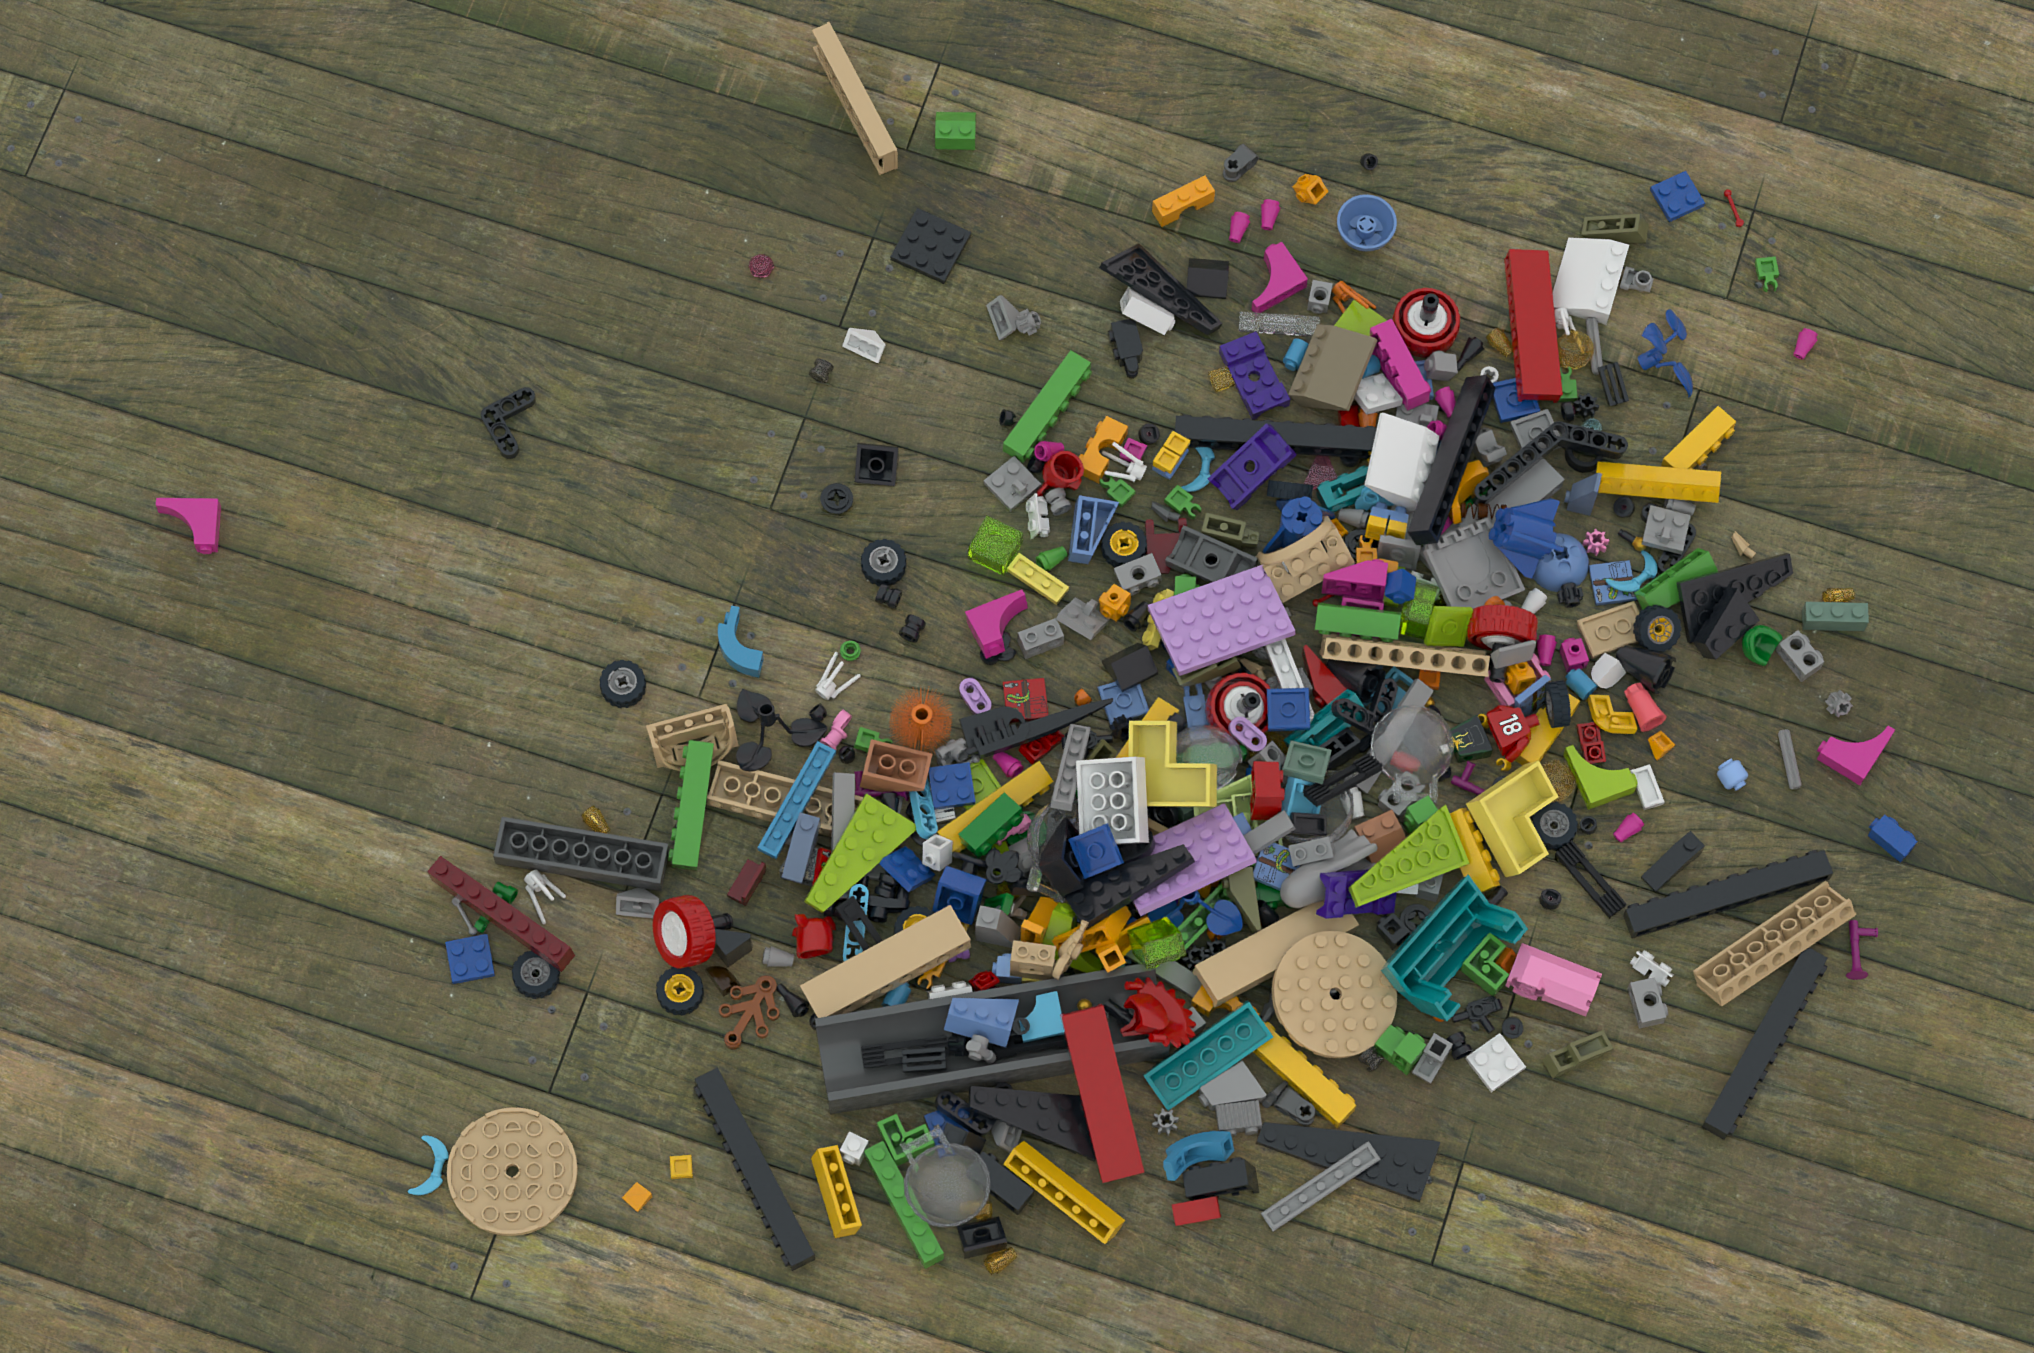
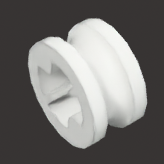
M1489 366L1482 369L1480 375L1488 373L1490 376H1493L1491 382H1497L1499 374L1494 367Z

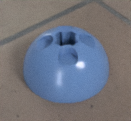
M1374 195L1352 197L1342 205L1337 216V227L1341 238L1347 245L1359 251H1374L1382 248L1391 240L1397 226V219L1393 208L1385 200Z
M1556 533L1555 543L1564 548L1563 552L1552 549L1549 555L1544 554L1542 556L1544 559H1539L1533 575V579L1538 585L1553 592L1560 591L1561 586L1567 583H1575L1576 587L1579 586L1586 578L1589 569L1588 554L1584 546L1570 535Z

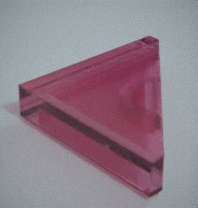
M1328 456L1315 457L1304 484L1313 485V489H1315L1324 481L1329 480L1331 482L1338 478Z

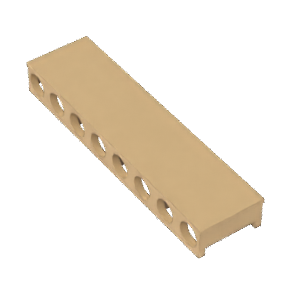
M830 22L813 29L812 33L817 41V46H814L813 50L879 175L893 169H898L897 148ZM880 159H882L883 167L879 165Z
M1334 633L1322 635L1321 650H1319L1321 657L1325 659L1489 676L1490 656L1485 655V650L1449 646H1426L1423 643L1396 640L1384 642L1378 638L1367 640L1361 639L1360 636L1343 637Z
M718 760L716 773L707 796V805L772 822L795 780L759 770L743 771L739 765ZM817 786L803 813L820 818L821 827L818 834L832 837V789ZM855 795L854 813L863 797Z
M1824 881L1693 970L1697 982L1696 986L1722 1007L1854 917L1856 912H1854L1851 900L1849 898L1846 900L1829 887L1827 881Z
M1325 900L1312 903L1196 964L1192 973L1198 977L1212 999L1213 1006L1217 1007L1273 977L1285 952L1299 940L1322 931H1340L1354 934L1359 926L1358 922L1352 914L1343 915L1341 918L1325 919L1316 915V910L1324 905Z
M949 905L805 982L800 987L817 1018L850 1013L971 948V939L952 906Z

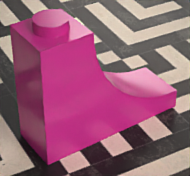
M1283 242L1271 244L1265 250L1264 261L1269 270L1270 281L1265 291L1252 301L1251 310L1255 316L1307 288L1308 278Z
M156 498V507L159 513L175 516L190 527L194 535V545L197 552L202 554L218 552L221 516L219 499Z
M1022 589L965 611L967 624L985 658L1005 651L1002 636L1006 625L1015 615L1028 608L1026 596Z
M1887 726L1877 737L1859 743L1844 742L1831 736L1827 742L1823 740L1817 751L1820 754L1817 760L1856 784L1861 785L1892 737L1895 729Z

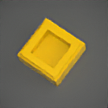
M691 1155L670 1156L671 1179L693 1178Z

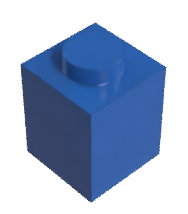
M1403 568L1387 573L1385 596L1397 604H1403L1414 599L1416 577Z

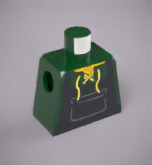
M1478 715L1450 729L1447 734L1448 742L1439 745L1443 757L1454 753L1458 763L1489 758L1493 751Z

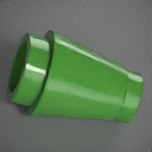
M1061 546L1040 552L1039 556L1036 557V563L1045 571H1050L1068 556L1067 551Z

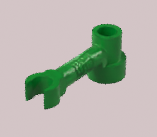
M499 881L495 884L492 891L509 904H512L518 895V889L511 885L506 886ZM480 916L474 927L483 934L490 921Z

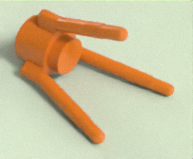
M1344 281L1338 282L1331 291L1335 295L1332 299L1337 303L1342 313L1345 312V308L1341 301L1346 302L1351 297L1366 309L1369 306L1376 309L1374 304L1354 291Z

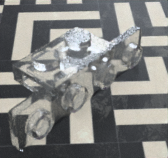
M1240 312L1239 315L1240 332L1313 336L1317 324H1320V317L1255 312Z

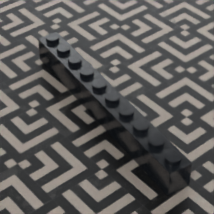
M1487 375L1466 377L1461 387L1459 397L1455 403L1423 492L1408 527L1407 533L1416 545L1435 544L1440 539L1496 389Z
M1188 414L1176 416L1175 432L1190 440L1189 448L1207 447L1221 450H1238L1267 423L1275 428L1296 454L1370 459L1371 457L1368 452H1372L1377 430L1374 426L1355 427L1354 425L1335 426L1331 423L1319 425L1312 422H1274L1268 419L1255 421L1250 418L1239 420L1231 417H1192Z
M1812 850L1807 852L1806 856L1799 858L1798 856H1792L1787 858L1786 862L1779 864L1777 861L1766 865V868L1758 869V867H1755L1742 875L1735 873L1722 881L1715 879L1702 887H1699V885L1689 887L1687 891L1679 893V891L1671 892L1662 899L1654 897L1645 904H1631L1625 910L1623 917L1633 939L1830 880L1833 875L1831 865L1825 850L1819 852Z
M1811 948L1801 952L1703 1123L1702 1128L1725 1140L1727 1134L1732 1136L1738 1126L1734 1123L1737 1117L1742 1118L1748 1108L1745 1106L1747 1099L1752 1100L1758 1091L1755 1088L1758 1081L1763 1082L1768 1073L1764 1069L1768 1063L1773 1064L1778 1055L1775 1052L1778 1046L1782 1047L1788 1038L1785 1032L1788 1028L1793 1029L1798 1020L1795 1017L1797 1011L1802 1012L1808 1003L1805 997L1808 993L1812 995L1818 983L1814 981L1817 976L1822 977L1828 967L1825 965L1827 957Z
M718 1067L695 1078L696 1086L693 1089L698 1099L703 1098L705 1102L703 1108L707 1116L713 1117L715 1121L712 1124L718 1136L722 1135L724 1139L722 1145L726 1153L732 1154L734 1160L731 1162L737 1173L741 1172L744 1179L741 1182L746 1192L751 1191L754 1197L751 1201L756 1211L761 1210L763 1214L761 1221L766 1229L770 1228L773 1234L770 1238L775 1248L780 1247L783 1253L780 1255L785 1267L790 1266L791 1270L794 1271L814 1261L815 1254Z

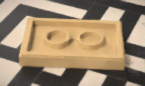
M1634 601L1577 620L1576 624L1592 659L1600 657L1604 653L1615 652L1625 645L1632 646L1639 643L1635 639V634H1633V624L1635 623L1636 616L1639 615Z

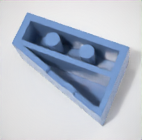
M1078 496L1074 508L1068 561L1089 564L1119 502Z
M952 998L944 1030L971 1038L973 1035H980L987 1038L989 1043L1006 1047L1019 999Z

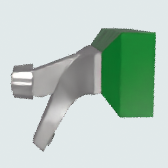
M1004 893L985 899L984 906L1000 909L1009 917H1017L1024 920L1027 916L1026 911L1018 908L1026 896L1020 895L1014 901L1013 895Z

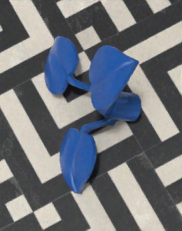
M1668 309L1666 311V319L1674 330L1673 334L1664 341L1663 334L1655 323L1648 324L1643 331L1642 337L1648 339L1655 348L1639 355L1638 361L1644 370L1656 366L1657 369L1662 366H1673V370L1686 389L1689 398L1692 395L1693 382L1686 367L1681 362L1676 363L1675 361L1660 363V360L1663 359L1662 354L1667 353L1666 344L1677 335L1681 340L1687 337L1686 328L1682 321L1671 309Z
M1198 890L1183 896L1180 899L1179 906H1177L1174 900L1148 912L1147 915L1156 931L1169 932L1177 929L1183 923L1184 916L1179 910L1182 909L1185 902L1189 905L1200 903L1211 912L1207 916L1206 923L1212 933L1220 936L1229 935L1240 931L1243 926L1241 913L1232 902L1218 900L1213 909L1200 899Z

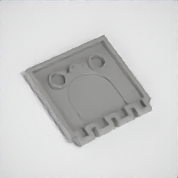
M1488 518L1458 528L1456 531L1453 530L1440 536L1438 543L1424 545L1425 551H1423V554L1448 607H1471L1474 609L1484 606L1486 601L1493 596H1498L1504 600L1525 591L1515 566L1493 544V540L1489 539V532L1493 528L1494 523L1491 524Z

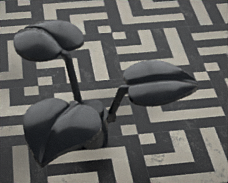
M742 689L737 701V712L741 720L752 723L759 718L761 723L759 745L755 742H747L742 744L737 750L736 759L740 769L743 771H757L764 768L770 762L772 752L770 748L763 746L765 726H772L776 720L789 734H792L793 743L801 747L814 745L827 731V726L824 723L809 718H800L793 721L791 724L792 729H789L780 718V714H775V708L769 698Z

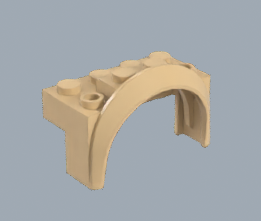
M1323 516L1322 523L1314 531L1295 543L1272 553L1263 554L1258 552L1256 555L1260 565H1263L1262 567L1267 576L1270 577L1282 603L1323 581L1324 574L1355 563L1337 528L1328 516ZM1321 540H1322V542L1324 543V545H1325L1327 551H1325L1323 545L1321 544V542H1320ZM1283 561L1289 571L1288 573L1282 564Z
M727 704L646 725L657 768L665 767L680 771L681 766L686 764V758H682L684 745L677 744L709 736L700 742L714 743L711 766L718 763V760H722L734 747L739 746L734 722ZM714 737L717 738V741H718V744H719V749L717 748V745H716V742H715V738H714ZM673 748H674V752H675L677 761L674 759V755H673V752H672V749H673Z

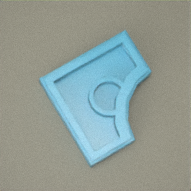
M1057 991L1036 995V1005L1033 1011L1026 1017L1030 1028L1026 1034L1022 1035L1024 1043L1064 1034L1060 1018L1062 1011ZM1019 1020L1021 1031H1023L1025 1028Z

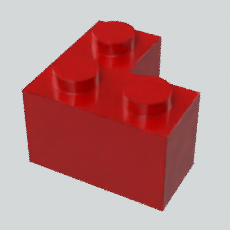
M1253 761L1251 770L1252 794L1250 798L1251 820H1269L1282 810L1285 792L1284 788H1281L1280 783L1283 782V770H1279V762Z

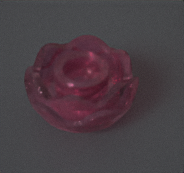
M757 254L750 259L748 268L753 276L763 278L769 276L774 269V263L768 255Z

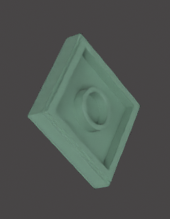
M1290 741L1282 769L1283 775L1323 784L1332 750Z

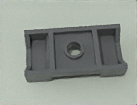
M1183 525L1179 540L1172 553L1166 557L1165 563L1167 567L1183 574L1187 572L1212 583L1257 567L1258 558ZM1210 556L1217 558V562L1213 565L1206 563V559Z

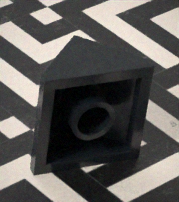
M1189 258L1187 290L1195 297L1226 299L1229 261Z
M857 443L854 482L895 486L899 461L898 447Z
M1136 643L1102 660V664L1122 692L1158 675V670L1147 645Z
M715 929L714 951L727 967H730L752 951L751 934Z
M999 1216L957 1226L964 1259L1007 1249V1239Z

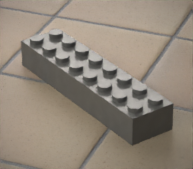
M502 817L493 857L497 865L662 891L669 857V845L667 843Z

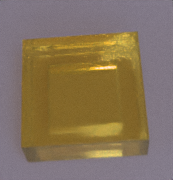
M1227 366L1208 372L1215 392L1233 387L1235 384Z

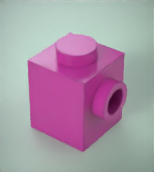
M1569 638L1561 643L1559 652L1566 672L1569 673L1572 669L1587 668L1589 659L1582 639Z

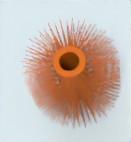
M921 688L920 697L915 694L912 696L913 700L911 703L909 698L906 701L908 702L907 704H901L897 708L895 706L893 709L895 710L893 712V721L895 722H892L895 725L892 726H896L893 727L895 728V733L893 734L900 737V741L909 739L907 745L910 747L908 748H913L914 746V749H916L917 741L919 747L920 740V751H922L923 744L925 745L923 749L927 751L930 749L929 741L932 742V745L936 744V742L938 743V738L946 740V736L940 737V735L943 733L946 735V730L950 734L951 721H953L950 718L953 717L949 716L953 714H949L951 712L948 711V714H944L947 709L945 707L938 708L937 705L940 702L935 705L934 701L931 700L935 698L934 696H929L928 699V691L925 703L922 704Z

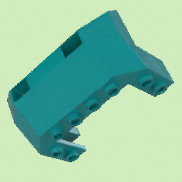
M1467 875L1438 902L1387 960L1381 971L1391 985L1421 1012L1448 1021L1454 1016L1461 1005L1449 1000L1452 993L1444 986L1456 975V972L1462 967L1463 962L1489 932L1498 939L1515 944L1522 938L1528 928L1515 911L1490 904L1471 877Z

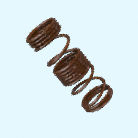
M1465 502L1461 503V518H1466L1469 505H1471L1473 519L1475 518L1477 507L1478 519L1488 517L1489 504L1478 503L1475 513H1473L1471 503L1468 504L1467 509ZM1498 504L1495 505L1493 514L1491 512V507L1489 505L1491 520L1494 517L1496 506H1498V509H1500ZM1506 504L1501 505V509L1507 508Z

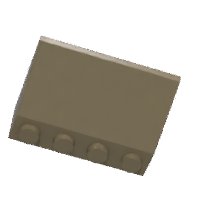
M1317 324L1288 395L1300 407L1349 411L1377 339L1337 326Z

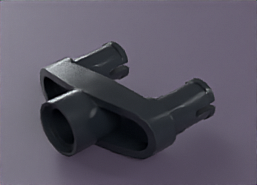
M865 875L856 884H862L868 889L869 876ZM899 884L897 896L894 899L869 895L867 910H869L868 919L873 922L885 923L887 922L888 913H901L910 907V892ZM858 887L857 891L853 892V895L857 897L856 900L859 905L864 907L865 902L860 903L861 896H865V892L862 891L861 887Z

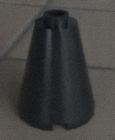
M1630 645L1620 647L1616 653V658H1618L1617 660H1619L1622 667L1654 694L1660 693L1657 691L1660 687L1665 688L1675 669L1672 666V662H1676V658L1671 655Z
M1329 659L1326 667L1343 686L1356 693L1362 703L1372 701L1373 697L1370 696L1375 691L1378 682L1384 680L1386 676L1385 671L1382 670L1384 667L1378 664Z

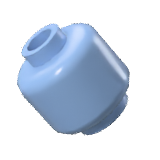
M1731 758L1718 767L1717 777L1726 789L1734 788L1737 791L1746 785L1745 780L1748 778V773L1739 760L1733 761Z

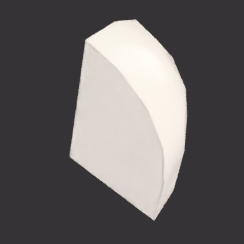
M1604 653L1599 658L1591 672L1592 680L1600 688L1612 687L1626 674L1619 660L1607 653Z

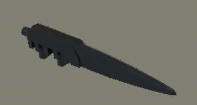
M1113 698L1081 705L1020 724L1018 729L1015 724L1006 728L1003 719L995 721L998 731H993L986 735L983 725L978 726L975 729L979 738H973L974 746L965 749L968 757L978 754L979 758L982 759L1040 739L1094 714L1111 704Z

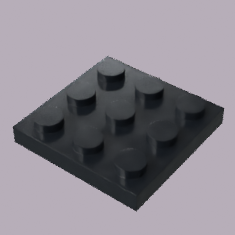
M917 208L891 254L890 260L945 284L970 239L971 232Z

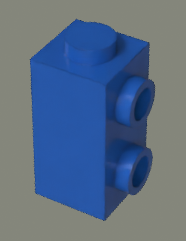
M1886 815L1880 820L1876 818L1869 826L1871 831L1868 836L1900 863L1918 842L1912 833L1904 831L1899 827L1895 819L1888 818Z

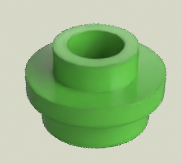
M855 641L844 642L840 647L841 657L847 661L856 660L861 654L859 644ZM852 649L854 653L848 654L847 650Z

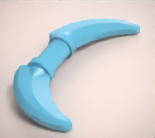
M1195 448L1202 458V467L1199 476L1193 482L1181 487L1186 492L1198 491L1209 483L1207 478L1211 476L1209 472L1210 463L1215 458L1211 448Z
M1643 550L1641 554L1645 560V569L1639 576L1629 581L1606 579V583L1620 591H1638L1644 581L1656 577L1657 563L1648 552Z
M421 1137L422 1140L431 1146L435 1155V1164L430 1177L422 1185L409 1189V1194H429L436 1190L443 1182L441 1172L445 1160L449 1159V1154L445 1145L435 1137Z

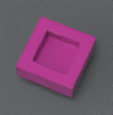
M1128 438L1123 448L1141 460L1147 445ZM1122 452L1120 453V458L1129 462L1132 461Z

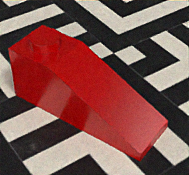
M1305 645L1302 657L1309 682L1313 687L1314 701L1320 708H1324L1343 693L1346 688L1315 653Z

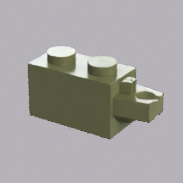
M1206 513L1201 531L1202 534L1239 550L1241 546L1257 547L1260 533L1246 528V522L1210 513Z

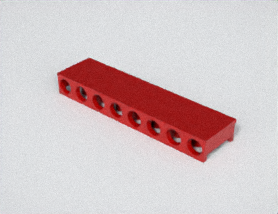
M1509 249L1504 263L1518 402L1523 400H1551L1553 403H1557L1563 393L1548 250Z
M1098 1004V1006L1060 1014L1102 1183L1144 1173L1104 1006Z

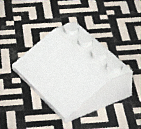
M1568 238L1553 289L1554 310L1566 308L1569 315L1582 319L1595 317L1598 323L1607 325L1629 245L1610 239Z
M1380 413L1365 486L1397 507H1405L1406 512L1416 510L1435 460L1439 435L1425 426L1386 413Z
M1123 757L1076 761L1079 835L1108 823L1116 844L1149 843L1145 758Z

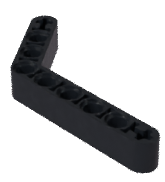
M1561 421L1554 422L1482 480L1472 492L1471 500L1476 506L1478 503L1488 504L1558 446L1610 459H1620L1627 450L1628 442L1620 435ZM1553 430L1559 431L1562 436H1556ZM1573 435H1578L1581 441H1576ZM1593 440H1598L1601 446L1595 445ZM1538 443H1544L1547 448H1540ZM1523 455H1529L1532 460H1525ZM1508 467L1515 468L1517 473H1511ZM1493 479L1499 480L1502 485H1495ZM1486 489L1488 490L1487 493H1486V495H1482V496L1479 495V494H1482L1483 492H1485Z

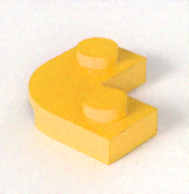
M1589 695L1587 699L1592 719L1598 727L1610 733H1636L1637 725L1633 712H1614L1609 695Z

